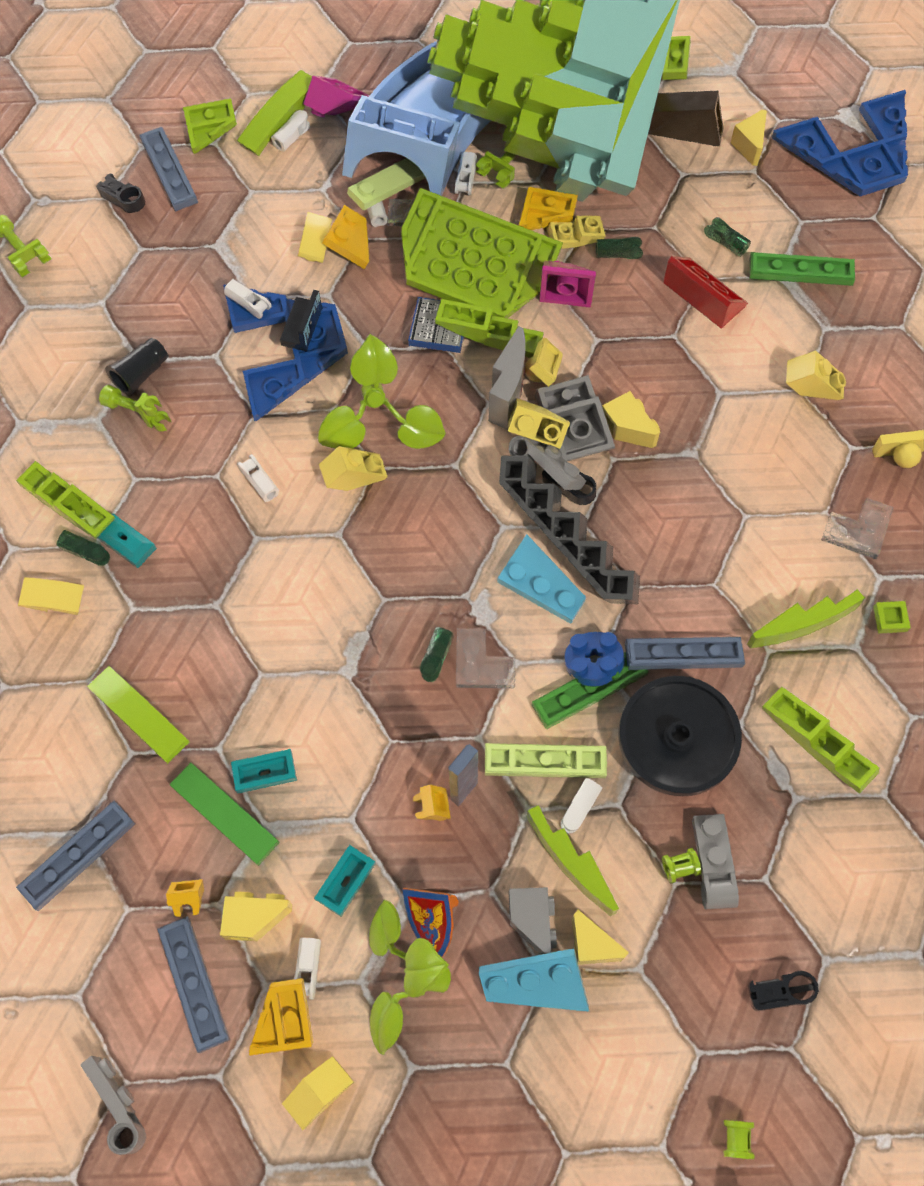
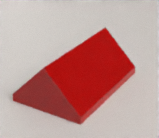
M671 256L669 258L663 283L722 329L747 306V301L690 257Z

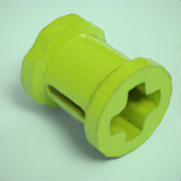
M693 848L687 849V853L672 857L668 855L662 856L664 872L670 884L675 883L676 879L692 874L695 876L701 875L700 862Z
M724 1120V1126L727 1127V1149L724 1150V1157L754 1159V1153L751 1152V1129L754 1128V1122Z

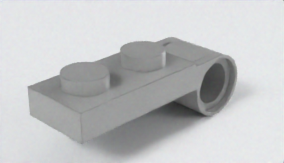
M520 435L511 439L509 443V453L511 456H529L564 490H581L586 483V480L579 474L580 470L562 458V453L556 447Z
M724 814L693 816L692 825L702 871L701 897L704 909L737 908L739 894Z
M90 1056L80 1066L117 1122L108 1133V1146L113 1153L118 1155L136 1153L145 1143L146 1132L131 1106L134 1103V1099L124 1085L119 1087L113 1078L116 1075V1071L108 1059ZM126 1128H130L134 1135L133 1142L128 1148L123 1147L120 1142L121 1133Z

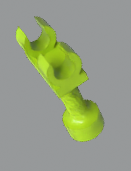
M487 151L485 156L477 162L476 167L479 169L476 172L486 176L491 169L498 172L496 179L499 180L496 184L504 189L515 178V168L509 163L516 154L506 152L501 158H498Z
M0 215V237H5L16 249V252L8 256V259L21 277L30 273L25 263L37 256L43 264L52 259L48 255L47 249L38 239L25 246L13 232L14 224L6 215Z
M110 385L104 386L100 392L99 401L101 405L111 409L122 406L138 412L150 428L154 426L157 431L162 432L167 429L164 424L159 423L161 420H167L172 423L166 412L158 411L154 404L162 407L156 396H148L147 393L143 392L138 401L122 396L119 388Z

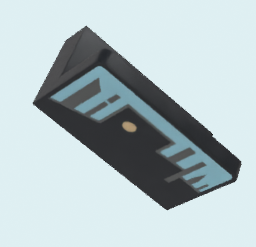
M313 290L310 300L296 297L280 338L281 346L307 352L322 311L320 292L318 290Z

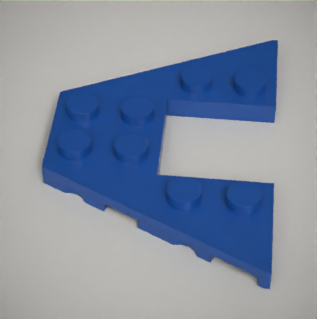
M906 90L861 103L859 111L878 140L876 142L840 153L818 117L773 130L771 138L860 197L905 183L908 176V166L906 165L908 158L906 150L907 123L905 122L907 110H905Z
M250 289L265 297L272 305L269 310L266 309L262 313L263 317L258 319L244 307L226 296L234 333L287 322L295 301L287 299L286 295L270 292L260 293L257 290ZM322 303V311L307 352L293 349L295 358L293 360L243 371L254 421L259 420L348 354L336 304Z

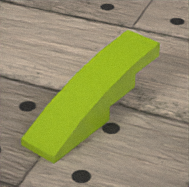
M300 70L290 78L259 110L237 141L254 154L260 156L271 137L287 123L296 111L305 108L304 101L312 76Z
M441 299L435 319L436 324L458 335L502 351L517 330L519 323L518 320L493 316V309L446 299ZM524 328L525 357L532 358L538 342L543 339L544 332Z
M36 461L16 480L22 488L95 539L115 519L112 514L73 484L69 485L54 472H49Z
M857 589L835 605L827 596L807 611L796 603L753 633L747 645L752 649L780 644L809 635L835 623L856 610L865 597Z
M110 666L87 686L167 764L190 743L182 733Z
M781 687L762 706L763 710L801 747L859 794L879 774L880 768L854 750L855 744L830 727L829 719L785 688Z
M539 805L529 809L526 816L541 844L561 871L587 898L609 916L616 914L619 907L591 852L588 851L578 856L564 828L553 833Z

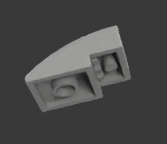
M518 326L493 366L492 389L489 392L488 421L508 430V421L516 398L521 399L523 388L525 335L524 328Z
M589 375L537 389L535 398L538 406L544 407L570 422L561 449H559L562 453V458L566 461H571L615 448L599 396H595Z

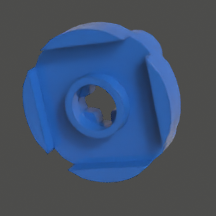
M611 632L575 634L570 639V644L565 651L564 657L567 672L570 676L572 674L573 677L577 678L579 683L586 686L605 685L612 681V677L617 672L620 674L624 667L623 648L617 641L615 634ZM592 655L601 656L597 658V662H591L589 658Z

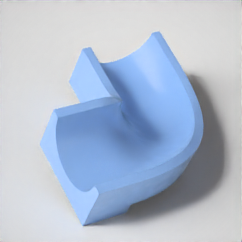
M437 41L426 46L399 65L374 89L369 97L361 96L348 120L343 176L352 178L360 161L372 153L392 152L402 155L415 163L425 175L430 192L443 195L450 175L461 158L462 153L465 152L474 138L491 120L452 108L454 98L450 96L454 82L429 74L431 64L427 63L431 47L436 48Z

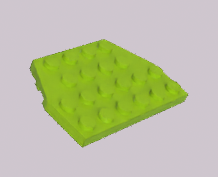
M422 188L419 189L401 230L406 285L442 299L493 309V316L503 318L512 316L540 293L544 260L556 261L563 242Z

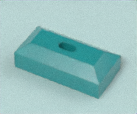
M112 514L115 519L97 539L138 569L157 548L153 542L115 514ZM125 536L127 539L122 540L120 537Z
M291 749L231 762L237 794L297 781ZM271 771L270 774L260 775L262 772Z
M349 845L314 899L342 917L376 865V862ZM347 877H350V881L347 884V886L342 887V883L344 882V880Z

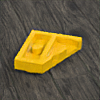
M344 205L322 244L364 270L369 263L367 221L364 216Z
M304 978L270 984L249 1048V1056L312 1047L314 1041Z

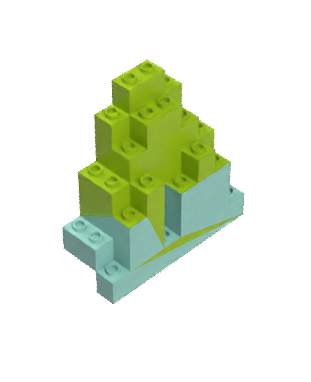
M481 0L478 8L472 9L469 22L446 14L443 22L437 23L433 36L434 39H437L436 48L431 47L427 63L431 64L429 74L454 82L450 96L454 98L452 108L506 125L502 139L506 141L504 151L558 168L554 177V183L557 184L555 191L578 195L577 200L581 202L597 187L627 196L636 186L680 0H540V3L536 5L523 0H516L512 8H504Z

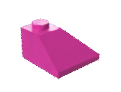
M313 75L304 105L312 108L311 113L324 118L325 115H338L353 110L362 95L367 97L370 95L337 79Z
M544 260L540 302L591 307L596 271L571 263Z

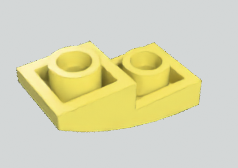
M310 212L307 213L298 252L299 257H303L308 261L323 263L327 246L322 244L331 228L332 218Z
M576 216L574 222H550L547 228L550 238L563 242L561 249L592 244L604 240L606 237L600 216Z
M24 577L18 606L46 612L49 609L78 615L84 585Z

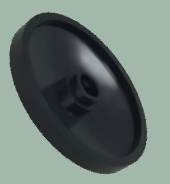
M667 676L645 684L629 699L620 719L618 739L620 750L627 766L641 782L667 795L693 796L713 789L728 776L740 754L742 732L734 708L716 688L692 677Z

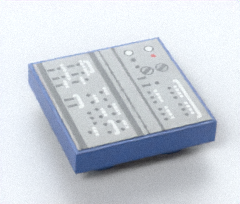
M418 297L408 340L409 346L461 353L464 337L435 323L441 300Z

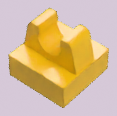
M434 785L420 787V793L414 795L413 802L422 803L423 810L415 813V817L422 820L437 821L450 819L446 788Z
M203 879L171 883L166 893L167 906L172 907L176 917H181L183 913L182 905L189 904L192 907L193 915L199 914L204 893Z

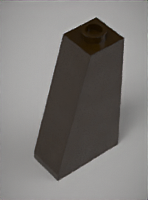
M719 90L658 93L648 134L720 146L724 125Z

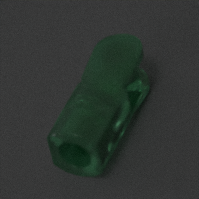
M715 217L712 220V225H707L704 228V233L708 238L722 244L739 257L748 250L751 244L749 239L732 229L719 217Z
M640 237L597 239L596 258L639 259L643 256V250L640 248L642 239Z
M64 530L57 540L56 545L61 550L82 559L85 558V560L96 565L104 566L110 561V554L102 545L88 541V539Z
M435 627L420 664L422 678L427 682H434L439 677L443 661H445L454 638L453 632L447 629Z

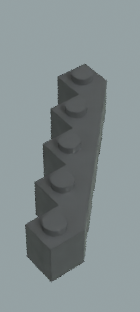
M501 456L499 484L513 497L518 505L568 558L600 596L613 604H639L640 575L635 571L612 570L614 547L607 541H586L587 518L581 512H561L562 491L555 484H535L537 463L529 456Z

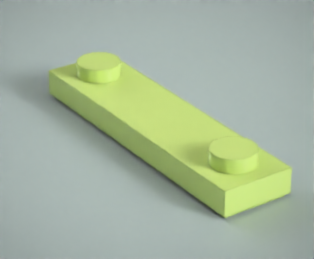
M405 158L348 187L347 194L362 210H365L426 177L415 163Z
M485 743V775L606 778V746Z

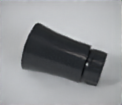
M150 338L121 359L106 366L105 370L117 388L125 395L132 396L140 385L160 368L161 364L169 356L164 346L157 339Z

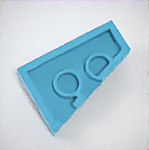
M527 534L497 578V583L570 624L586 600V596Z
M574 948L479 966V977L487 1002L589 1012V1003Z

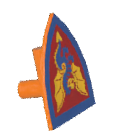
M403 888L404 904L417 939L423 938L428 940L436 952L443 957L452 940L454 926L453 908L458 906L457 897L446 893Z

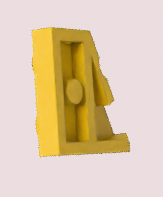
M528 187L519 226L535 230L548 227L550 222H573L578 195Z

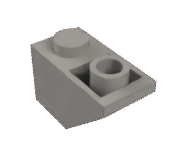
M548 887L509 889L510 926L540 955L551 953V949L557 948L556 929H550L549 916H555L554 896H548Z

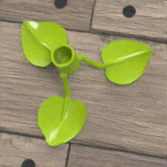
M368 335L362 346L354 354L350 364L352 377L359 384L363 385L361 391L364 399L360 401L359 412L355 416L354 411L348 406H340L330 411L320 426L318 433L319 443L322 446L334 449L339 446L351 449L357 447L363 441L366 432L364 424L359 421L363 416L365 407L377 408L384 404L396 419L403 423L397 432L398 438L403 444L416 449L427 448L437 444L444 438L446 432L439 414L433 408L426 405L414 406L408 410L406 418H403L390 404L388 399L385 398L381 384H389L395 379L398 371L397 361L385 343L373 335Z
M383 900L373 917L369 931V943L371 950L377 956H384L389 949L392 954L405 959V991L396 993L393 997L388 992H382L373 1004L370 1014V1032L373 1043L381 1055H385V1052L395 1044L402 1030L403 1012L398 1004L399 1000L406 997L418 998L421 995L424 996L426 991L444 993L449 988L451 981L449 964L436 952L428 940L423 938L414 940L407 953L395 947L394 943L401 934V923L396 908L388 900Z

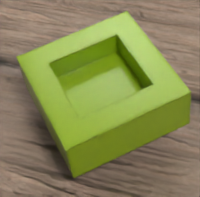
M905 601L876 602L873 606L878 634L908 632L911 628Z

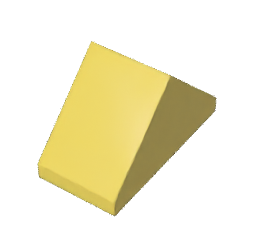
M761 110L736 124L730 142L754 166L758 165L763 149L767 110Z
M580 910L576 911L572 918L578 965L620 962L627 956L629 952Z
M332 1056L303 1078L283 1101L282 1105L301 1129L305 1130L354 1081Z

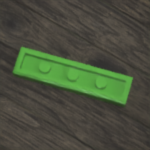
M751 252L750 279L853 286L855 282V259Z
M624 652L623 670L620 674L617 672L609 683L601 686H586L579 683L578 679L575 678L532 701V706L547 730L647 676L649 671L647 669L628 670L626 652Z
M192 763L169 784L258 866L280 843Z

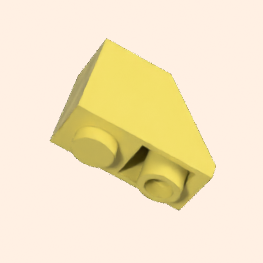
M817 351L787 360L786 384L799 395L833 400L844 398V387L846 386L844 374L839 372Z
M630 391L602 405L614 440L649 448L657 446L660 435L659 426L654 419L649 418L643 403L636 399Z
M516 398L508 421V432L561 449L570 422L544 407Z
M341 446L336 448L319 464L326 488L349 491L385 480L388 477L380 454Z
M235 892L234 897L225 896L220 936L225 940L257 942L292 912L293 905L289 900H285V895L269 893L266 894V899L253 898L254 894L250 892Z

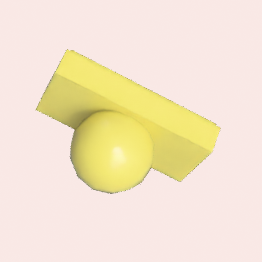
M544 337L538 342L534 356L526 362L524 368L525 375L529 380L533 382L543 381L549 387L556 380L563 353Z
M924 430L880 435L872 448L874 457L894 455L893 459L900 467L909 469L916 466L921 460L922 452H924Z

